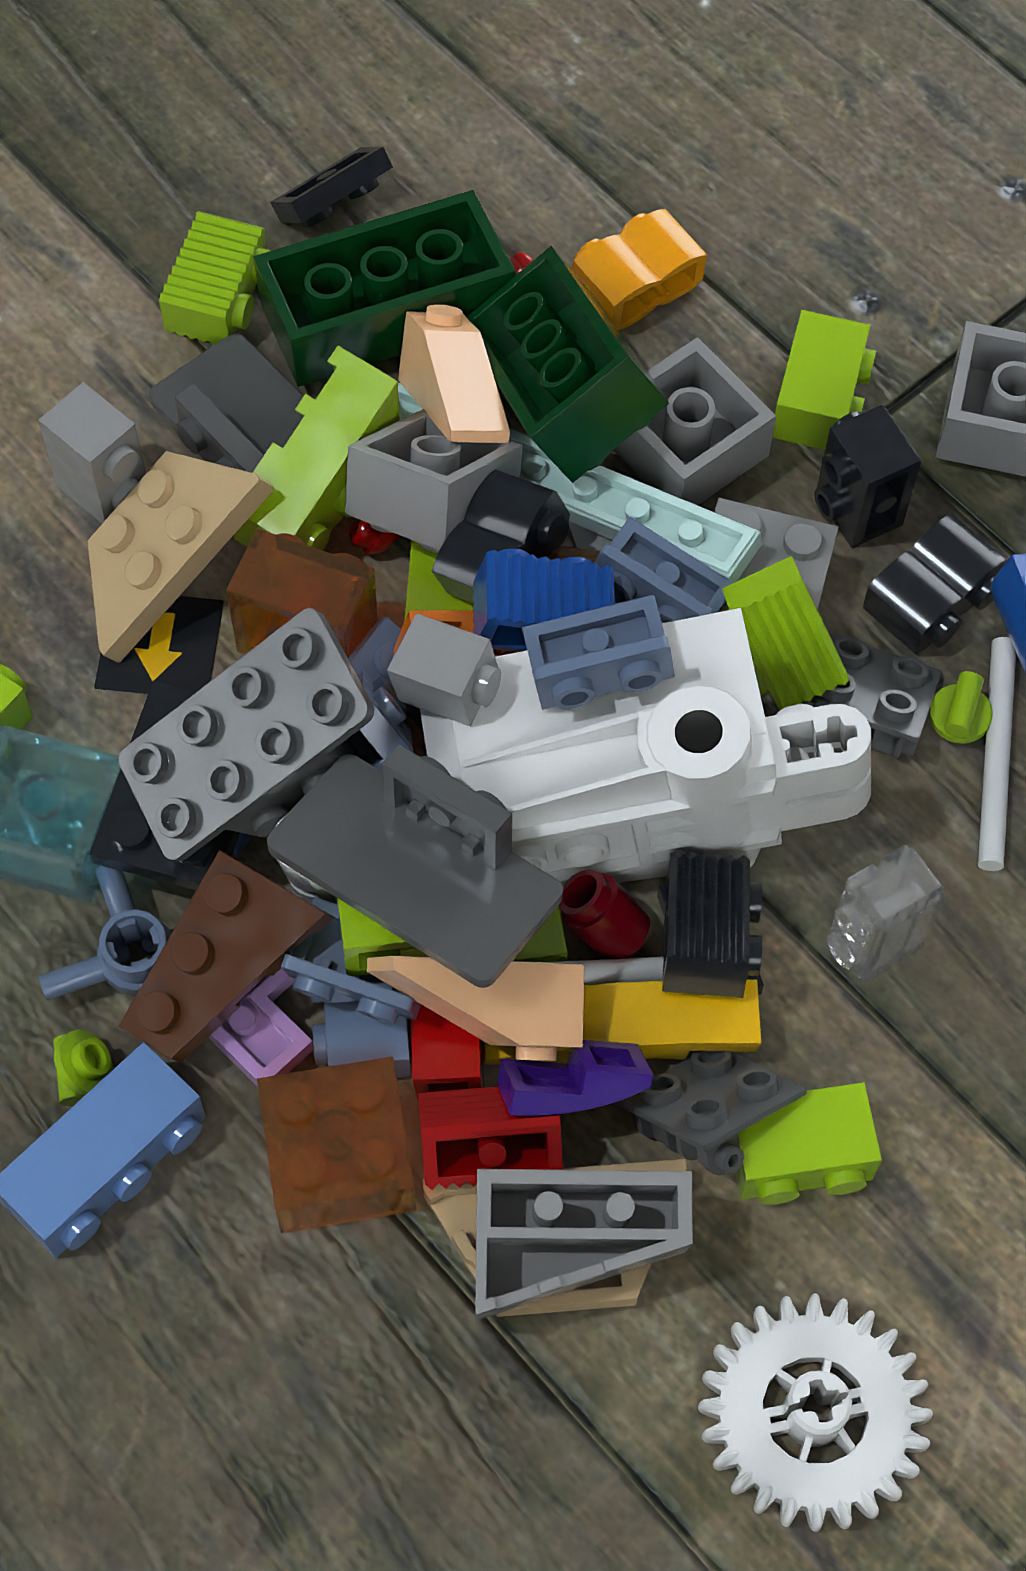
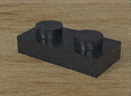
M360 147L270 203L281 223H302L304 227H310L330 217L334 213L331 205L348 195L349 199L352 200L373 191L379 186L377 177L393 168L384 147Z

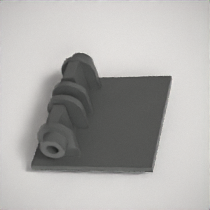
M829 633L848 674L849 681L845 685H837L834 690H826L822 696L814 695L811 701H802L801 704L813 707L845 704L856 708L866 717L870 727L875 729L871 740V749L892 755L899 759L900 753L913 757L942 670L925 665L921 660L914 657L897 656L867 646L861 640L853 637H840Z
M695 1051L691 1057L661 1073L653 1074L651 1088L617 1101L615 1104L634 1113V1121L642 1135L651 1139L655 1138L664 1143L669 1150L679 1153L687 1160L698 1159V1163L704 1165L709 1172L719 1176L737 1172L743 1163L744 1153L739 1146L738 1133L805 1096L807 1088L732 1051Z

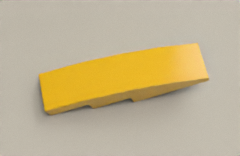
M757 980L746 981L743 998L663 992V981L584 985L583 1040L638 1044L645 1059L684 1060L689 1051L756 1052L761 1044ZM483 1041L484 1065H500L502 1058L516 1059V1046H494ZM557 1047V1061H530L568 1063L571 1047Z

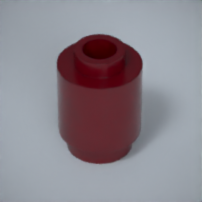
M587 869L574 874L563 885V899L559 904L563 921L601 959H625L635 954L642 947L650 930V917L612 876Z

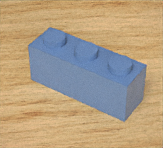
M143 1042L0 1173V1203L55 1259L66 1248L71 1251L78 1249L95 1234L101 1224L99 1217L116 1201H129L147 1185L152 1176L150 1170L169 1152L173 1155L182 1152L197 1138L202 1130L201 1122L206 1118L200 1096Z

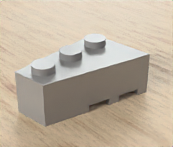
M477 1169L475 1321L685 1253L693 1244L692 1171Z

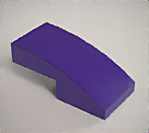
M583 1040V1047L570 1048L568 1063L502 1058L497 1084L509 1115H554L584 1111L629 1098L651 1088L653 1073L638 1044Z

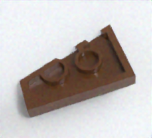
M219 850L119 1027L169 1059L182 1062L240 1008V1000L266 975L274 976L281 969L285 954L289 955L312 932L320 933L335 917L233 856Z

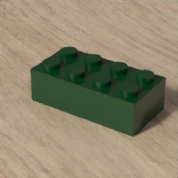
M474 190L253 256L261 306L297 387L332 376L334 367L329 365L327 361L338 345L369 364L399 356L402 351L406 311L426 312L427 307L430 305H448L460 309L467 317L516 276V271Z
M552 246L547 248L467 316L468 320L481 332L494 379L527 434L572 483L588 470L599 466L612 450L635 431L641 430L650 424L655 415L669 404L591 291Z

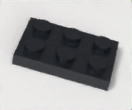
M153 680L131 742L197 691ZM120 769L89 855L94 864L197 890L219 850L231 856L233 855L240 832L225 829L183 861L166 858L122 769Z

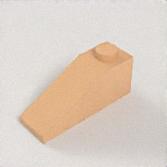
M430 305L427 307L426 312L406 311L398 376L399 382L419 406L425 410L429 418L449 442L509 443V425L481 332L456 307Z
M385 956L367 958L368 973L403 994L414 998L415 1001L489 1045L516 1046V1060L557 1061V1047H583V964L512 961L491 986L480 988L431 957Z

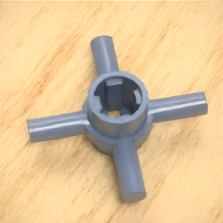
M102 865L95 870L111 918L102 928L97 956L38 976L47 1001L105 980L121 993L137 995L174 929L169 930L166 925L149 912L135 908L123 871ZM134 941H141L144 952L154 954L150 960L146 957L140 961L132 962L131 967L124 965L128 963L131 957L127 945Z

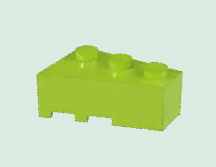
M339 345L327 361L329 365L334 367V373L317 398L314 399L305 393L295 408V411L302 415L303 419L285 446L282 448L273 442L252 472L270 482L275 489L234 534L235 540L292 576L307 559L312 561L322 553L329 541L330 532L344 516L346 518L352 517L345 514L348 446L400 421L398 381Z

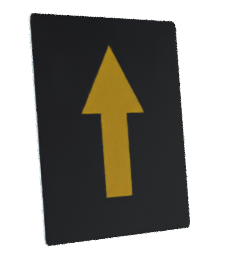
M179 596L120 663L100 653L94 688L97 690L148 694L153 680L199 691L211 681L224 601Z

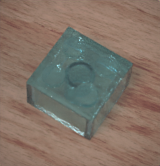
M5 725L1 726L0 879L91 903L99 883L95 870L101 865L94 864L89 853L121 769L119 755Z

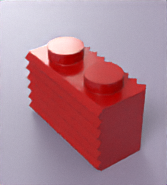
M498 1086L418 1093L425 1185L431 1190L438 1184L447 1189L452 1183L460 1188L466 1181L474 1187L477 1184V1169L563 1170L559 1114L538 1116L509 1115Z

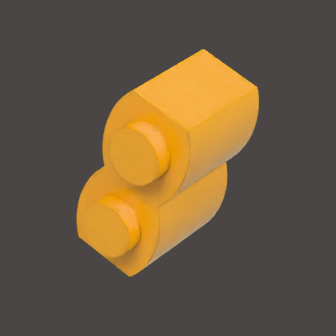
M660 209L647 215L642 213L634 216L625 224L620 234L587 242L577 252L573 260L572 270L591 291L619 331L638 322L657 306L668 304L695 288L703 280L707 254L666 209Z

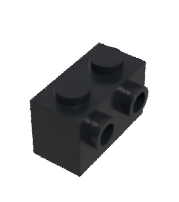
M884 404L864 413L852 412L839 419L830 428L825 453L822 457L819 480L814 492L815 502L823 518L828 522L834 521L836 526H839L838 529L851 548L903 525L922 461Z

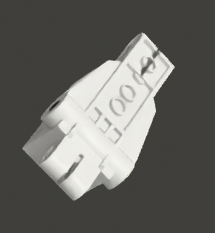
M741 608L662 623L671 649L675 677L662 680L654 688L643 692L633 693L621 690L594 697L591 702L578 708L561 709L552 707L542 710L528 651H522L495 657L498 668L501 669V682L498 692L488 707H480L471 727L420 708L427 756L437 760L448 770L452 777L473 790L487 791L497 797L506 809L512 813V852L559 880L562 886L574 874L587 869L609 874L618 883L664 877L668 874L670 853L679 850L682 854L692 851L696 855L705 852L709 856L718 853L723 858L731 854L736 859L745 855L750 860L751 867L761 848L782 844L781 831L843 820L857 815L866 807L871 796V727L866 717L856 708L845 704H829L819 707L797 704L783 708L776 715L765 717ZM277 859L297 895L310 903L316 897L337 904V897Z

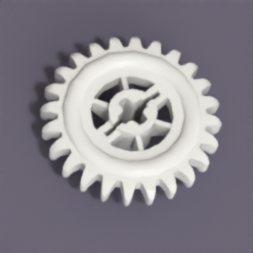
M816 1293L810 1296L805 1314L800 1316L793 1306L791 1298L784 1296L779 1306V1321H775L763 1306H757L753 1314L756 1333L751 1332L739 1322H735L732 1325L731 1335L739 1349L738 1351L727 1348L722 1344L715 1346L713 1355L726 1372H714L711 1370L704 1372L702 1376L703 1383L709 1389L719 1394V1397L703 1399L698 1405V1410L708 1417L718 1419L719 1423L707 1428L702 1434V1440L709 1444H723L726 1449L714 1460L713 1468L718 1471L737 1468L739 1474L730 1490L733 1494L738 1495L754 1487L758 1491L754 1504V1511L757 1514L763 1513L775 1501L780 1504L781 1524L785 1527L790 1526L797 1512L802 1510L805 1511L809 1527L814 1532H818L821 1529L826 1511L831 1512L839 1527L848 1529L852 1523V1505H855L866 1517L874 1519L879 1513L874 1492L894 1502L902 1497V1490L894 1481L892 1474L908 1479H913L919 1474V1467L904 1453L923 1452L930 1446V1440L912 1431L911 1427L927 1423L932 1418L933 1411L929 1408L911 1405L910 1403L911 1400L925 1392L928 1382L924 1379L904 1380L903 1374L915 1362L916 1354L910 1352L905 1355L891 1357L888 1352L898 1336L897 1329H891L874 1339L870 1335L875 1317L872 1310L867 1311L853 1325L848 1323V1301L845 1298H842L837 1303L831 1316L828 1317L823 1315L820 1297ZM797 1363H823L821 1371H810L801 1375L797 1380L783 1371ZM831 1367L840 1370L855 1384L856 1388L848 1390L846 1384L840 1378L830 1373ZM775 1379L787 1392L783 1405L763 1409V1399L767 1387ZM809 1395H814L818 1405H830L832 1408L824 1422H819L815 1412L802 1411V1407ZM865 1415L866 1424L861 1440L855 1446L843 1427L848 1419ZM787 1418V1420L771 1423L772 1420ZM787 1433L796 1443L801 1444L798 1459L789 1456L773 1441L772 1436ZM832 1441L847 1454L831 1463L806 1462L811 1447H822Z

